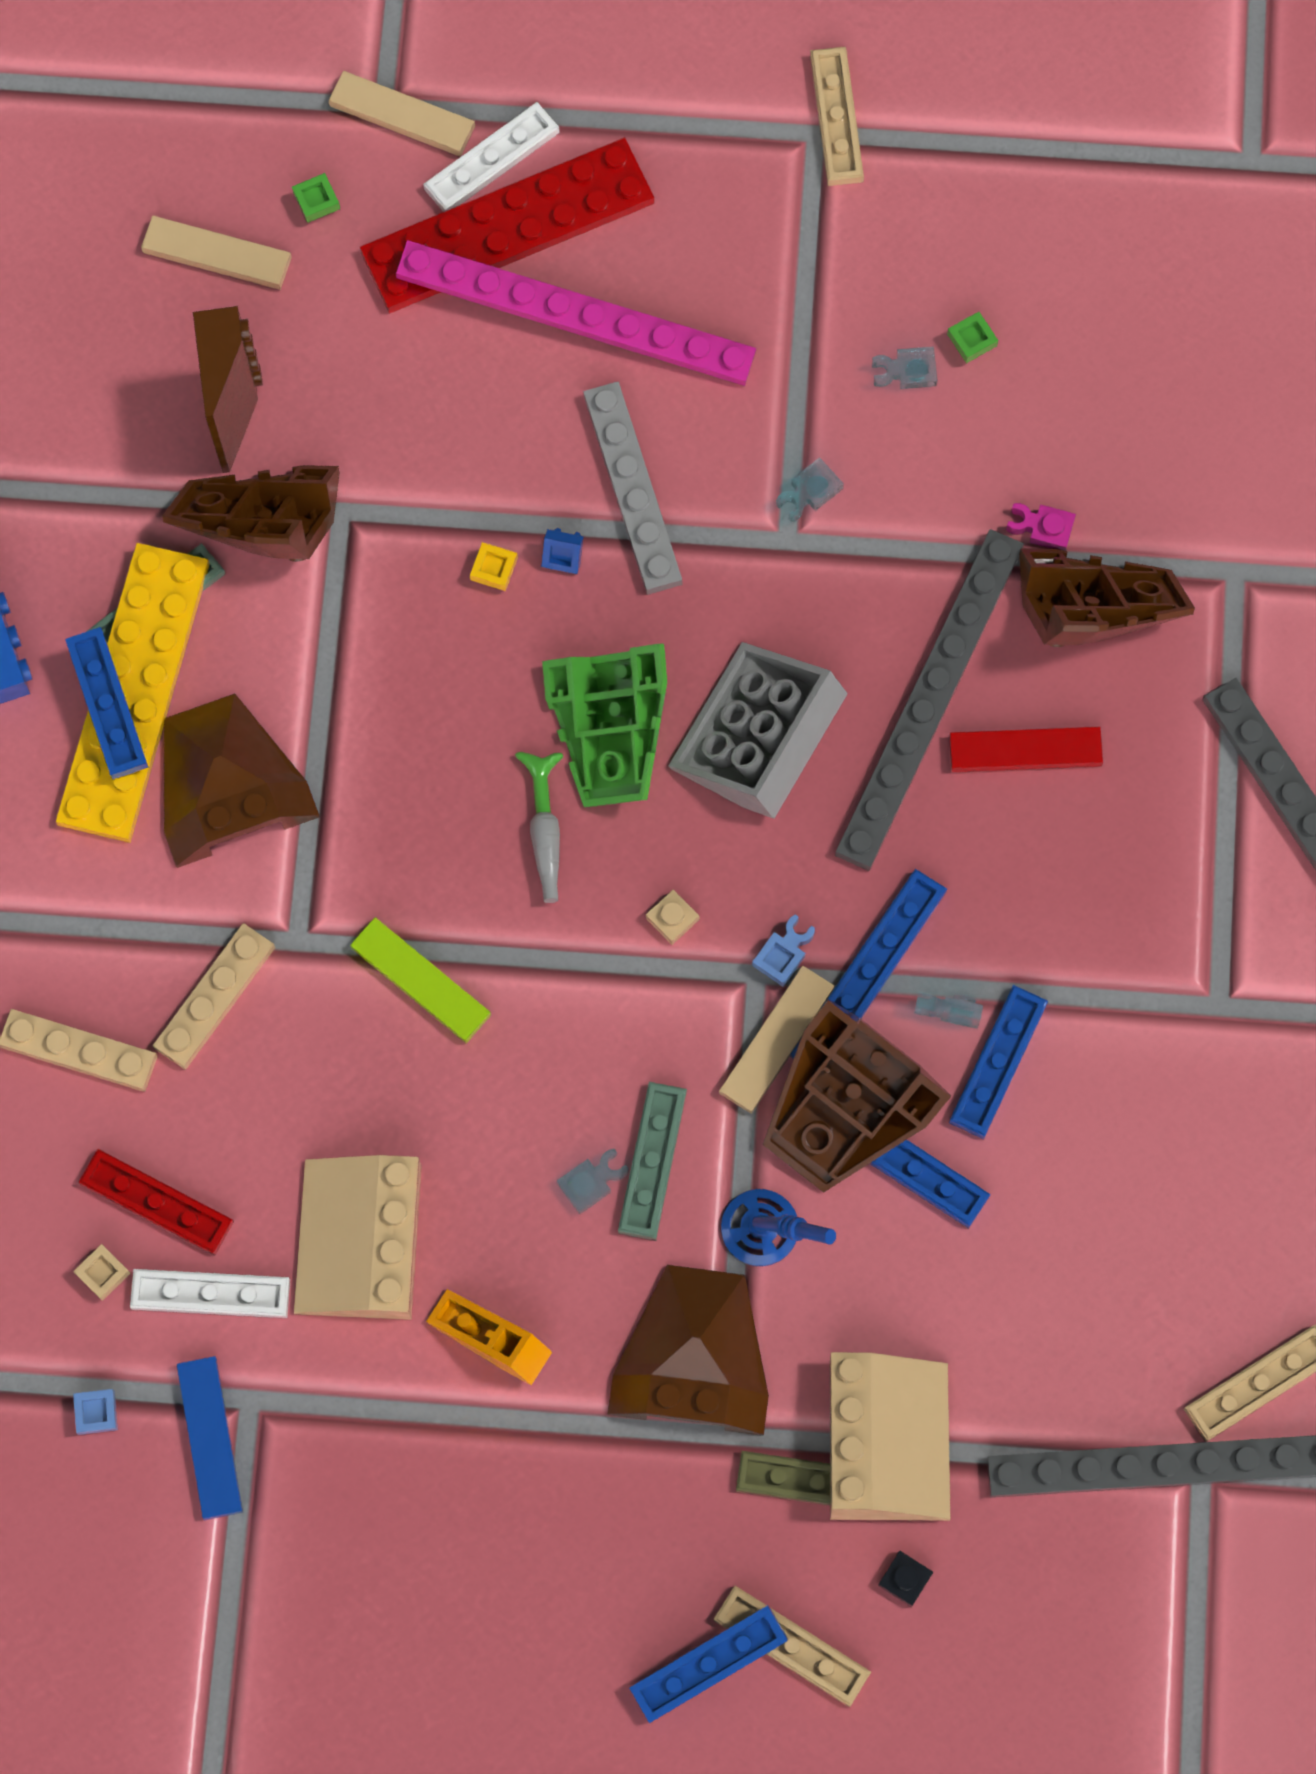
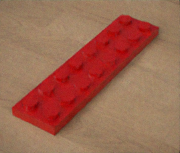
M624 137L360 246V251L390 314L441 293L396 278V272L407 240L489 266L501 268L655 204V197Z

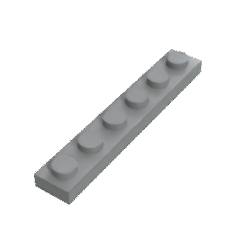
M619 381L583 391L586 406L646 594L649 595L682 585L679 567Z

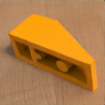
M448 1289L426 1321L432 1327L495 1366L530 1385L533 1384L552 1354V1351L532 1333Z

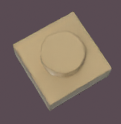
M672 890L646 914V919L673 945L700 920V916Z
M102 1244L73 1271L102 1301L131 1274Z

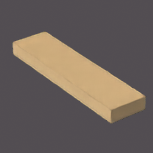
M846 47L810 50L827 186L861 183L864 181Z
M344 70L329 99L330 107L460 157L475 128V121Z
M153 215L141 246L142 252L145 254L281 290L292 258L291 253Z
M802 966L719 1090V1094L752 1114L790 1057L791 1052L801 1039L804 1029L820 1011L834 990L835 985Z
M1316 1324L1184 1408V1411L1205 1442H1208L1316 1372Z
M734 1586L714 1621L729 1629L767 1605ZM771 1609L789 1640L768 1652L767 1655L850 1707L871 1671Z

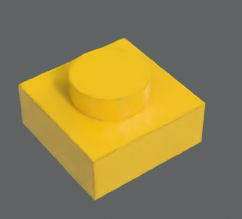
M482 542L470 573V580L506 591L518 559L517 553Z

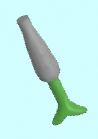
M518 752L515 754L516 758L526 766L533 778L536 814L530 821V836L542 884L543 901L545 903H555L559 900L557 883L560 859V827L558 819L551 813L548 775L563 758V754L553 753L547 757L540 758L530 753Z

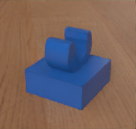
M560 528L555 530L547 529L544 538L541 567L578 574L581 565L584 536H581L579 532H575V534L561 532Z

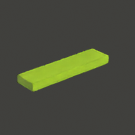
M376 917L350 945L353 951L466 1044L491 1016V1012Z

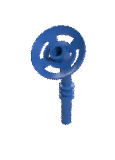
M766 1189L749 1190L738 1195L727 1206L721 1222L722 1238L728 1251L739 1261L752 1266H769L783 1260L792 1251L796 1241H801L802 1239L829 1245L833 1244L836 1240L834 1229L807 1223L804 1218L797 1217L794 1208L787 1199L776 1192ZM762 1198L771 1200L778 1204L783 1210L781 1212H778L773 1206L769 1204L758 1203L757 1199ZM744 1204L748 1211L742 1217L741 1227L731 1229L734 1213ZM759 1209L767 1210L774 1216H768L766 1213L759 1212ZM750 1234L753 1238L762 1240V1243L750 1240L747 1235ZM777 1235L787 1238L778 1250L772 1243ZM742 1241L750 1248L762 1250L763 1255L748 1253L739 1247L737 1243Z

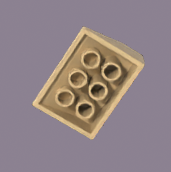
M373 1155L305 1160L294 1314L412 1320L422 1168L419 1157Z
M831 1352L829 1364L830 1520L950 1521L948 1363L877 1353Z

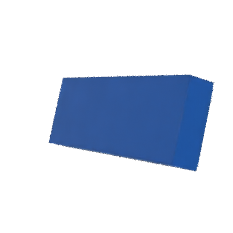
M905 1140L871 1163L872 1166L968 1229L991 1195L908 1140Z

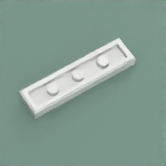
M536 102L423 184L424 190L443 212L460 206L559 134V126L540 104Z
M133 1269L130 1308L132 1310L287 1318L290 1278Z

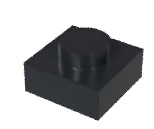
M899 1551L878 1586L912 1607L932 1576L933 1571L902 1551Z

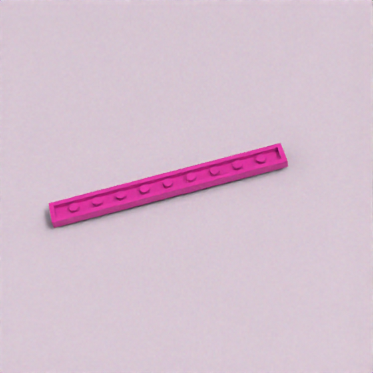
M408 240L396 272V278L743 386L746 384L756 353V348Z

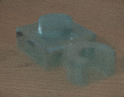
M934 346L897 349L896 360H892L885 355H877L872 358V368L883 367L887 371L883 375H874L875 386H887L897 379L900 382V389L937 386L938 379Z
M819 457L791 480V485L795 490L781 493L776 500V506L781 508L785 503H793L796 508L789 513L788 519L790 522H795L800 519L807 504L815 511L843 490L844 483Z
M919 993L914 1013L928 1017L941 1018L940 1021L978 1029L983 1005L976 1004L974 998L965 995H954L953 998L945 997V999H940L933 995Z
M615 1149L606 1151L602 1155L598 1166L594 1167L590 1160L587 1159L557 1180V1185L579 1215L611 1193V1189L606 1184L607 1181L621 1180L628 1174L629 1168L627 1165L622 1166L619 1170H611L608 1167L609 1161L617 1156Z

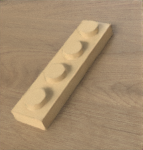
M243 923L153 1044L154 1049L186 1070L276 948L274 943Z
M14 1009L10 1010L0 1037V1048L143 1092L146 1091L158 1057L154 1052Z

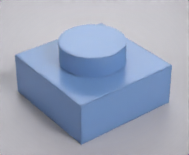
M113 1389L73 1393L76 1433L78 1435L118 1430L115 1391Z

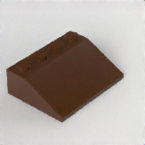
M238 306L193 312L205 417L223 473L231 471L258 401L256 386H263L261 367L258 364L257 351L254 348L248 319H241Z

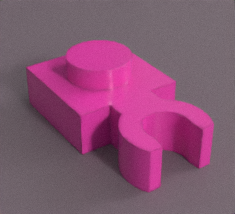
M1013 504L1011 513L1020 515L1023 521L1021 523L1008 521L1006 530L1009 533L1020 535L1029 532L1032 533L1030 538L1031 544L1066 551L1076 516L1075 513L1040 504L1038 514L1032 513L1024 504Z

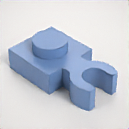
M793 915L788 920L784 938L774 932L752 962L754 968L782 987L785 986L805 958L806 953L798 947L808 944L815 934L813 926L803 935L795 933L793 928L799 921L797 915Z

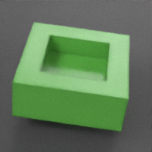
M325 173L292 186L293 194L307 223L340 210L339 201Z
M980 312L948 328L947 332L948 337L966 364L998 346L999 340Z

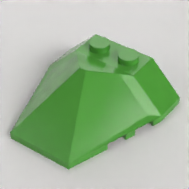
M664 644L633 647L627 652L594 657H567L542 661L545 699L549 709H554L561 728L557 730L560 741L566 742L572 759V762L568 764L583 806L593 807L647 800L667 687Z

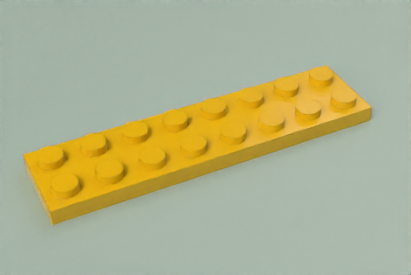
M136 543L107 645L149 767L112 779L88 710L56 818L58 826L131 843L163 731L164 720L167 717L203 591L204 579L209 570L210 564L208 559Z

